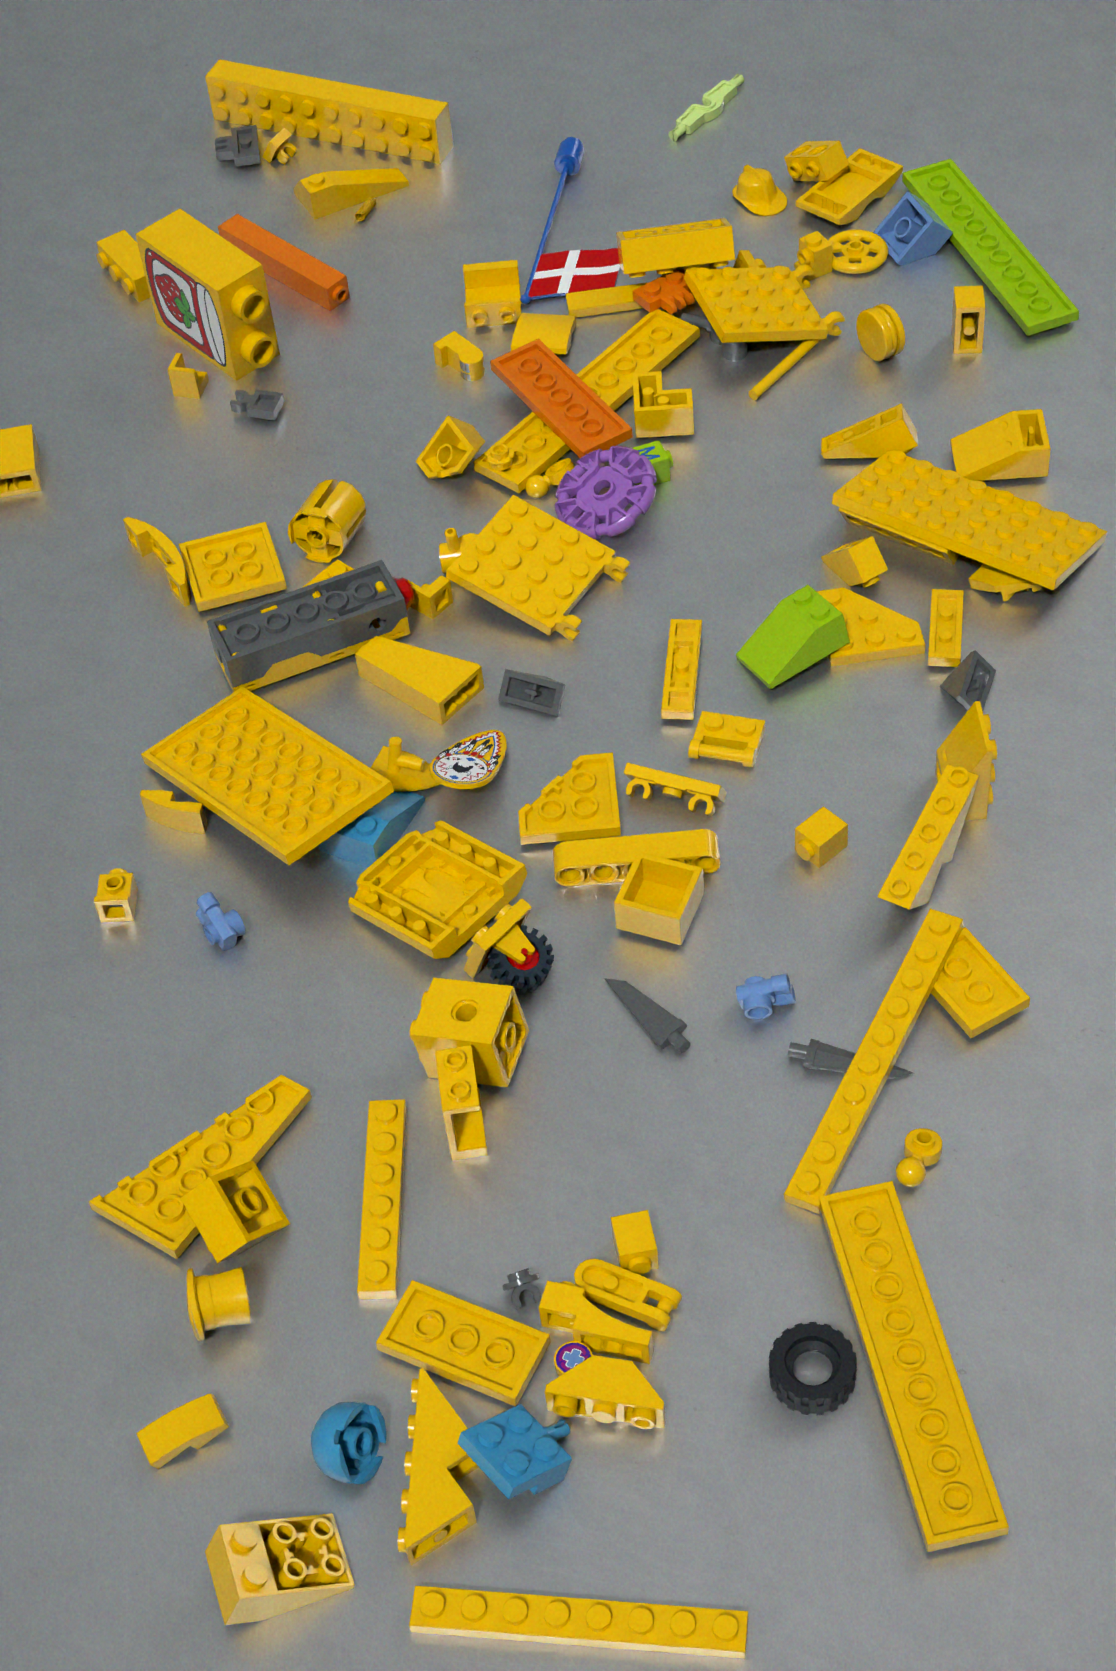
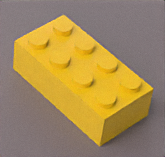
M726 218L616 232L619 265L623 273L629 274L631 278L645 276L646 271L656 270L657 274H667L673 272V268L684 267V270L701 268V264L712 263L713 267L726 266L728 261L735 260L732 225Z

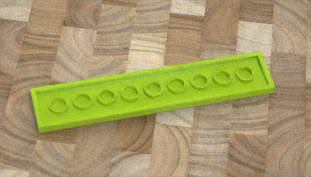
M951 158L902 173V182L913 195L928 203L950 228L953 234L949 240L1027 336L1079 320V310Z

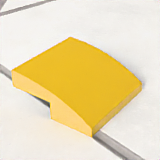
M521 313L513 334L511 351L539 338L554 354H567L571 347V335L576 328V316Z

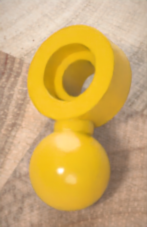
M566 458L554 463L546 470L544 476H531L525 485L527 494L532 498L544 497L550 485H559L564 474L575 467L571 459Z
M918 1128L907 1134L904 1144L906 1158L902 1159L896 1167V1177L902 1185L906 1187L920 1185L926 1176L925 1166H931L941 1158L942 1139L935 1131Z

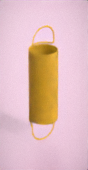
M368 197L355 214L356 220L364 221L376 205L374 197Z

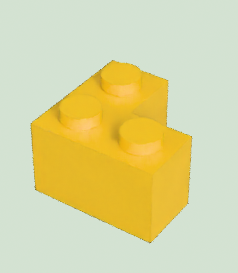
M661 371L632 373L636 438L693 435L692 388L662 390Z

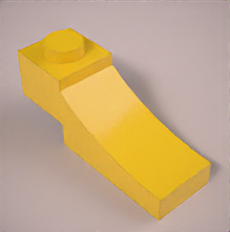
M547 1280L539 1304L542 1327L573 1333L574 1341L586 1344L595 1353L646 1364L651 1363L654 1352L652 1331L634 1327L604 1313L586 1299L585 1288L578 1287L576 1284L567 1281L557 1283Z

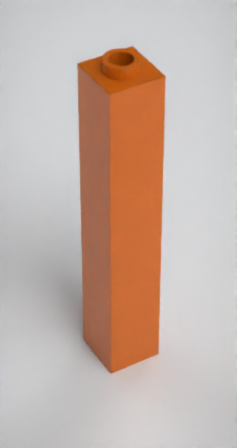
M236 214L218 226L219 235L263 265L265 274L327 310H333L350 298L346 275L241 215Z

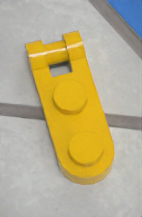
M599 1259L583 1261L578 1265L574 1273L575 1284L578 1287L585 1288L586 1299L646 1322L648 1326L657 1331H666L671 1321L669 1314L672 1309H677L682 1299V1295L672 1287ZM649 1298L658 1301L656 1307L646 1304Z

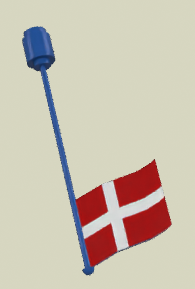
M575 137L566 138L560 143L554 166L561 174L525 293L520 297L523 304H529L531 300L565 296L566 293L616 286L621 268L619 265L618 248L569 250L542 254L566 176H573L578 173L585 153L583 143Z

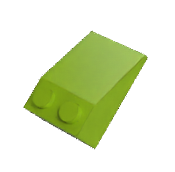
M806 585L780 601L736 653V657L769 689H772L850 643L843 614L812 587Z

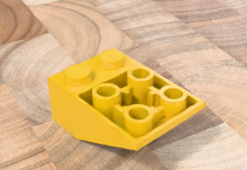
M1042 409L1011 411L950 439L955 472L967 479L985 481L1048 476L1051 448Z
M980 701L973 703L936 751L935 774L937 783L947 764L963 767L969 772L980 775L965 821L987 819L988 805L993 804V791L990 783L995 782V769L992 760L997 759V746L995 739H989L988 734H991L989 714H983Z
M333 1513L221 1524L218 1526L205 1550L225 1625L264 1621L351 1590L355 1586Z

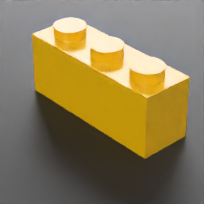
M125 230L97 241L99 251L96 254L97 260L103 269L106 268L110 272L115 282L119 281L128 295L131 294L139 303L150 298L138 243Z

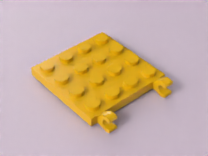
M801 265L794 271H790L789 267L784 266L767 268L751 266L749 268L724 267L723 269L701 267L698 269H687L685 272L684 280L722 343L826 339L827 334L837 336L842 332L838 325H834L837 322L845 321L842 313L834 311L821 318L803 289L811 286L808 279L803 277L814 275V271L809 265Z
M512 495L450 565L446 572V578L549 636L554 631H557L566 639L574 641L580 633V630L577 628L582 623V620L575 615L568 614L603 572L615 581L622 583L628 575V572L625 570L630 565V562L623 557H615V550L519 497Z

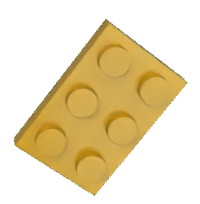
M964 927L931 994L970 1038H973L1029 1007L1030 997L971 932Z

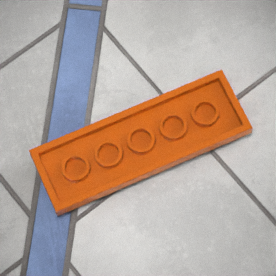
M539 338L490 361L491 370L579 458L597 449L608 450L611 446H616L633 438L632 428Z

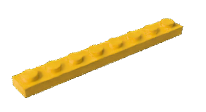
M415 1586L409 1628L413 1633L746 1659L748 1611Z

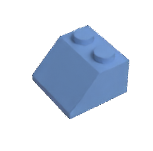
M909 191L904 194L873 232L884 239L888 246L889 255L900 266L935 255L953 234L928 203Z

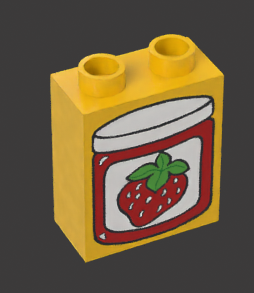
M180 208L135 234L157 324L236 381L257 368L265 367L273 358L280 355L263 265Z

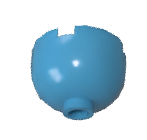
M339 1402L322 1413L311 1434V1447L313 1458L318 1468L325 1475L333 1480L348 1484H365L374 1477L383 1459V1456L376 1457L379 1450V1442L386 1443L387 1437L385 1420L380 1410L376 1406L368 1405L365 1402Z

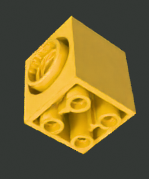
M433 977L428 991H425L422 996L421 1009L417 1019H414L411 1023L410 1039L414 1042L419 1054V1060L422 1062L428 1078L438 1079L436 1050L471 1045L477 1084L508 1087L529 1028L513 986Z

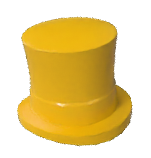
M242 1267L218 1274L195 1276L193 1268L187 1270V1311L192 1331L198 1341L205 1340L204 1332L230 1325L251 1324L249 1293Z

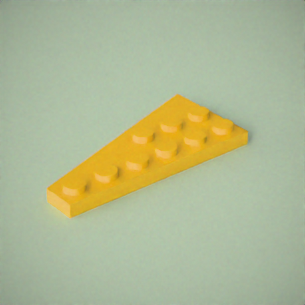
M283 1075L278 1076L246 1097L245 1104L229 1114L226 1112L222 1113L214 1119L215 1123L201 1133L196 1130L149 1161V1167L132 1178L129 1175L117 1182L118 1187L104 1197H101L99 1194L88 1201L91 1210L178 1259L199 1234V1230L189 1217L187 1209L180 1198L212 1175L252 1160L257 1164L311 1100L310 1090Z

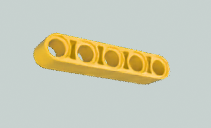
M698 829L561 842L553 849L555 880L563 886L624 882L637 852L702 867L703 875L711 874L717 871L721 865L718 837L714 831Z

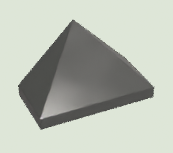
M975 650L970 652L940 687L966 710H969L975 701H980L983 711L996 670Z
M505 669L498 700L558 716L566 685L545 676Z

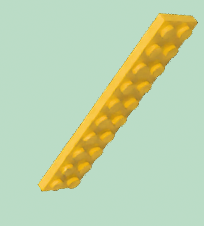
M656 309L643 317L576 375L615 411L633 395L632 373L661 371L700 337V328L660 309ZM531 412L495 443H502L508 448L513 449L515 455L512 458V465L506 470L498 471L492 469L485 457V451L473 462L474 471L520 493L525 489L526 482L531 476L541 475L568 452L570 448L534 412Z
M893 1181L819 1196L823 1220L927 1552L1008 1535L1009 1526Z

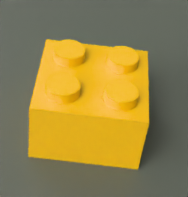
M637 852L614 901L616 929L682 945L704 895L703 868Z

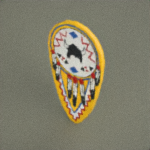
M499 730L483 731L468 736L448 747L430 763L429 771L431 777L437 783L450 788L474 789L485 786L494 779L504 761L507 750L504 733Z

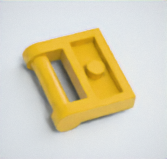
M702 711L694 737L690 741L688 757L700 759L701 756L743 763V767L753 768L765 732V720Z

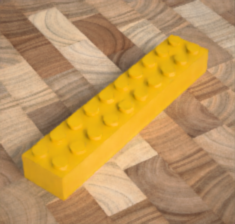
M221 59L217 61L205 76L214 120L244 126L256 125L259 129L280 132L285 128L294 136L441 164L454 147L448 102Z

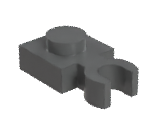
M236 390L237 401L231 400L230 405L231 410L235 413L247 411L248 417L276 420L285 401L283 393L256 390L254 395H250L244 390Z

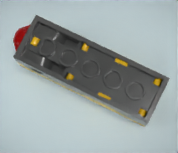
M383 560L208 620L207 625L215 657L232 691L235 692L242 686L252 691L353 655L375 636L395 640L409 635L407 611L414 601V593L407 579L392 577Z

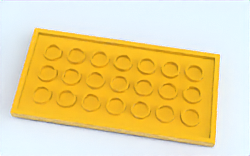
M899 450L887 451L834 492L832 504L1053 591L1105 542L1107 531L1098 528L1091 522H1081L1069 517L1064 512L1052 511L1042 507L1038 502L1020 499L1009 491H999L987 486L982 481L970 480L960 476L955 471L943 470L933 466L929 461L917 460L906 456L904 452Z
M243 686L141 754L147 766L202 803L209 810L287 865H291L301 859L309 851L328 840L333 834L355 821L360 815L379 804L394 792L392 782Z

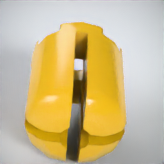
M330 479L318 483L288 525V536L291 544L295 541L299 548L307 553L305 558L317 563H329L333 558L340 556L365 520L366 504L362 494L352 484L343 480L338 483L336 479Z

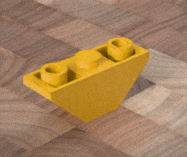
M592 1355L546 1384L547 1410L553 1411L559 1416L573 1417L580 1415L592 1417L602 1423H612L614 1421L632 1423V1425L641 1429L665 1428L664 1401L633 1361Z

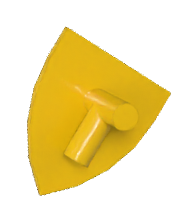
M391 737L389 739V747H382L371 766V769L392 782L394 791H417L441 785L431 777L429 771L430 764L425 759L402 751V739L400 737Z

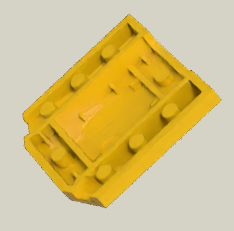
M442 820L434 823L435 829L422 834L415 830L403 836L360 874L356 882L357 892L354 898L350 897L348 900L351 912L433 959L449 958L519 894L527 876L525 864Z

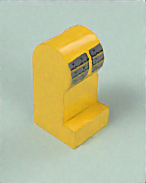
M456 331L433 343L435 364L441 368L449 365L460 372L461 377L467 381H477L484 376L483 352Z

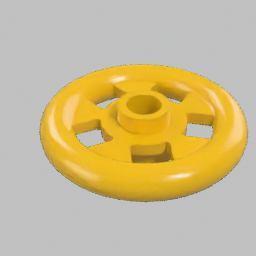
M846 230L828 239L832 244V269L841 273L864 274L874 271L888 257V246L884 239L867 230ZM842 252V256L837 258L833 254ZM869 252L877 253L875 257L868 256Z

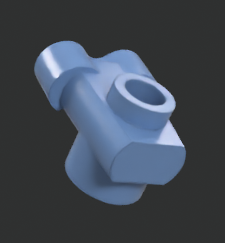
M212 892L201 895L196 902L199 906L196 916L204 927V934L211 945L218 943L223 951L234 947L237 937L245 934L242 918L234 909L223 913L219 906L220 903Z
M788 974L771 976L770 979L766 980L763 977L754 976L747 978L744 985L736 986L737 1000L741 1008L744 1009L745 1017L757 1020L769 1017L773 1012L772 1005L779 1004V1006L796 1003L794 988L790 984Z

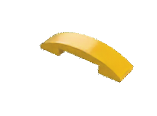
M131 517L124 518L123 522L127 537L132 546L142 557L152 552L166 567L165 571L170 590L184 607L190 605L191 592L182 557L173 542L160 530L146 522Z

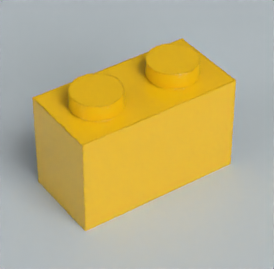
M983 285L954 286L951 328L953 354L982 353L985 320Z

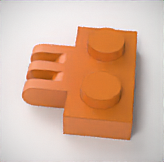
M677 268L673 272L667 273L633 290V300L649 313L661 307L669 314H674L677 312V309L681 310L686 307V304L691 305L695 302V298L690 293L691 290L684 280L685 274Z

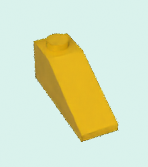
M901 403L822 438L821 454L824 459L880 458L889 450H899L906 454L918 446L917 430Z

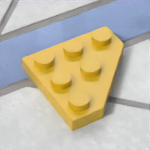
M844 587L816 591L843 614L850 643L828 655L831 667L925 654V641L919 622Z
M613 752L580 755L571 763L572 768L562 777L558 775L541 790L539 798L531 805L525 804L518 811L521 845L621 836Z

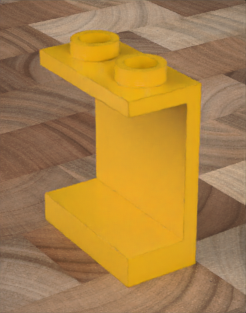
M518 261L463 264L466 297L464 308L467 328L517 324L522 313Z
M472 1046L436 1050L435 1056L442 1113L451 1160L487 1156L479 1087H477Z

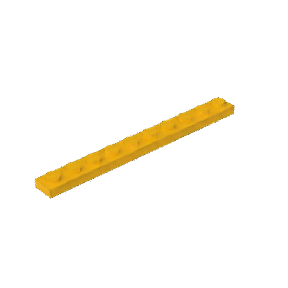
M930 908L784 1192L785 1202L820 1214L819 1196L830 1194L963 929L962 918Z

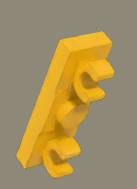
M626 763L624 774L631 780L626 786V794L629 797L634 796L637 787L643 786V799L650 801L653 796L651 785L663 789V795L681 799L682 794L691 796L688 808L693 813L696 812L697 805L700 802H706L707 809L705 814L709 817H712L716 810L714 801L723 803L725 801L727 791L721 785L631 763Z

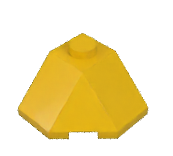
M448 415L419 455L416 463L429 479L461 474L479 452L485 440L473 425Z

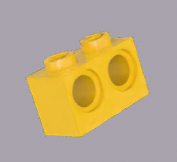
M840 140L806 141L784 157L788 173L793 181H828L849 165Z

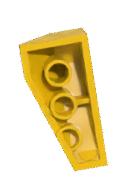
M398 168L326 171L312 174L307 178L299 180L293 191L312 218L316 220L363 203L368 197L377 198L375 196L379 197L409 186V181Z

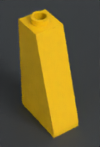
M375 636L355 653L360 677L441 725L446 723L484 689L482 666L467 660L380 636Z

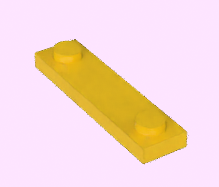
M670 620L661 719L694 720L702 620Z

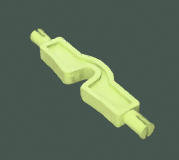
M736 74L730 81L722 80L714 88L703 94V105L692 104L676 120V127L669 132V138L672 141L673 139L677 141L684 133L690 135L705 122L717 118L723 112L724 105L737 95V87L744 83V77L741 74Z

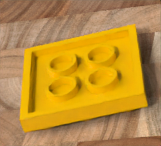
M266 521L178 544L198 612L287 589Z

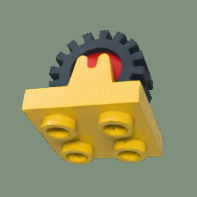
M523 898L513 906L509 903L506 904L496 915L495 920L497 922L490 928L486 925L483 926L471 940L474 944L465 954L468 959L463 969L474 979L487 966L488 970L492 969L490 974L492 980L498 978V985L507 984L513 986L514 989L519 988V994H525L528 988L532 992L537 989L538 985L541 986L554 961V955H550L553 950L552 945H545L548 938L544 934L538 938L536 935L539 930L535 928L532 929L531 933L527 932V926L524 923L532 907Z

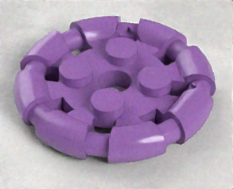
M611 446L609 450L597 449L575 462L576 466L571 471H567L562 477L555 495L558 499L555 503L558 519L589 537L600 540L601 536L608 535L609 537H614L627 531L636 524L635 520L640 514H646L655 497L656 487L653 484L657 481L652 463L645 455L640 456L639 451L630 447ZM605 462H609L610 466H605ZM610 487L605 494L598 495L601 489ZM630 503L632 506L627 511H624L623 509Z

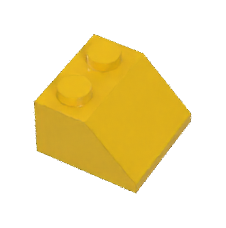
M254 1160L208 1177L180 1198L217 1264L241 1254L290 1225Z

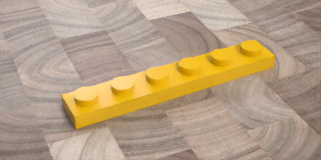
M405 1099L369 1101L357 1285L359 1300L397 1298L407 1111Z

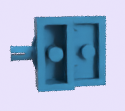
M522 1404L461 1432L458 1440L459 1446L508 1500L528 1489L536 1495L563 1481L572 1461L571 1456L556 1442V1440L570 1434L568 1423L564 1425L565 1420L561 1419L548 1427H543Z

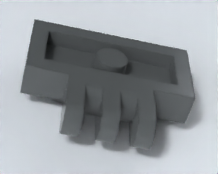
M256 125L231 128L232 136L215 139L217 160L234 159L235 167L261 163Z

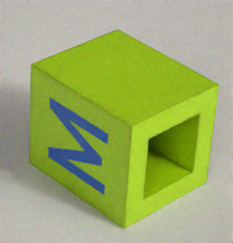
M659 440L633 447V449L639 451L640 456L645 455L652 463L657 478L653 485L671 481L672 455L669 450H664Z

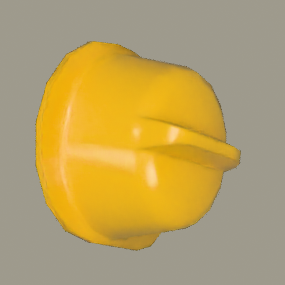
M748 164L744 166L743 172L738 177L737 185L732 190L735 199L756 215L773 216L782 212L787 206V197L775 185L771 173L764 168H753Z

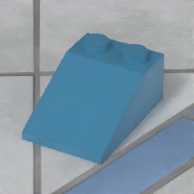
M394 791L379 804L356 818L355 821L349 823L333 834L328 840L319 844L320 851L368 868L399 841L425 802V797L409 791Z

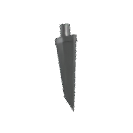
M604 978L661 1050L670 1044L680 1053H684L689 1049L690 1042L682 1035V1032L687 1028V1024L683 1020L675 1017L628 982Z
M814 1039L810 1040L808 1046L790 1042L788 1056L804 1060V1068L843 1073L847 1072L856 1054ZM894 1065L887 1079L913 1074V1072Z

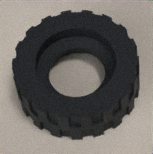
M809 1322V1324L799 1323L791 1329L787 1328L784 1330L782 1335L774 1341L773 1350L770 1349L769 1354L770 1385L772 1391L776 1392L777 1399L781 1403L784 1402L787 1408L792 1411L797 1410L804 1415H824V1412L837 1410L839 1405H844L849 1400V1394L853 1393L855 1388L857 1357L856 1352H853V1345L849 1339L847 1340L840 1330L836 1331L831 1328V1325L825 1323L824 1325L817 1324V1322ZM819 1352L830 1360L833 1368L832 1374L822 1384H804L796 1378L793 1372L795 1360L803 1353Z

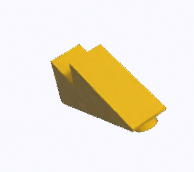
M947 764L885 880L878 898L909 910L929 903L941 865L952 860L980 775L969 772L963 767Z
M423 1367L419 1369V1379H412L411 1400L412 1403H416V1414L409 1415L408 1438L413 1439L412 1451H406L404 1464L405 1476H410L409 1489H403L401 1495L402 1514H407L406 1527H399L398 1552L407 1553L411 1565L417 1563L477 1523L473 1504L457 1483V1481L479 1467L458 1444L461 1432L468 1428Z

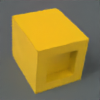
M176 353L167 369L173 395L200 399L209 382L207 372L186 368L183 354Z
M441 575L430 585L425 583L421 587L409 581L414 593V601L410 607L427 617L435 619L453 603L451 581Z

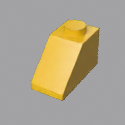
M873 536L843 544L821 556L823 563L849 586L862 584L863 588L868 587L880 580L879 574L888 570Z

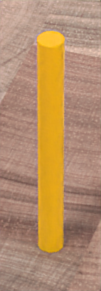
M822 339L804 340L748 392L749 397L757 400Z

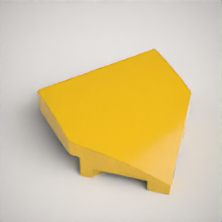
M983 564L968 578L971 589L994 593L1001 591L1003 601L1009 600L1016 592L1024 589L1028 591L1031 588L1033 592L1042 590V586L986 564Z

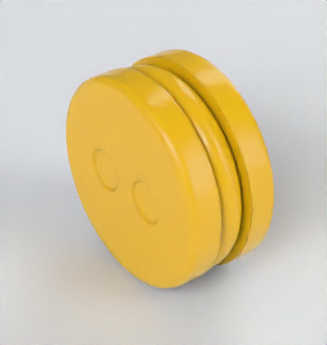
M879 304L860 312L856 323L857 335L863 350L871 359L882 361L903 351L905 346L904 327L899 315L891 306Z

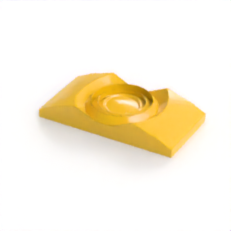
M859 148L847 158L849 165L828 181H819L796 200V207L838 225L848 224L858 220L866 206L875 198L886 196L902 174L903 166Z

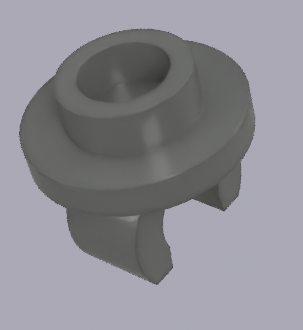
M529 1268L507 1275L509 1283L502 1285L504 1291L514 1288L511 1302L515 1309L522 1308L519 1295L524 1290L532 1293L535 1303L541 1301L539 1288L530 1283L540 1279L538 1273L531 1275Z

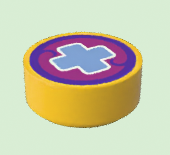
M569 1341L562 1344L554 1355V1365L558 1376L593 1355L591 1349L579 1341Z

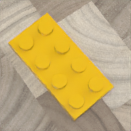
M412 1280L377 1339L376 1346L377 1350L420 1368L423 1367L425 1370L510 1405L517 1406L551 1340L550 1334Z

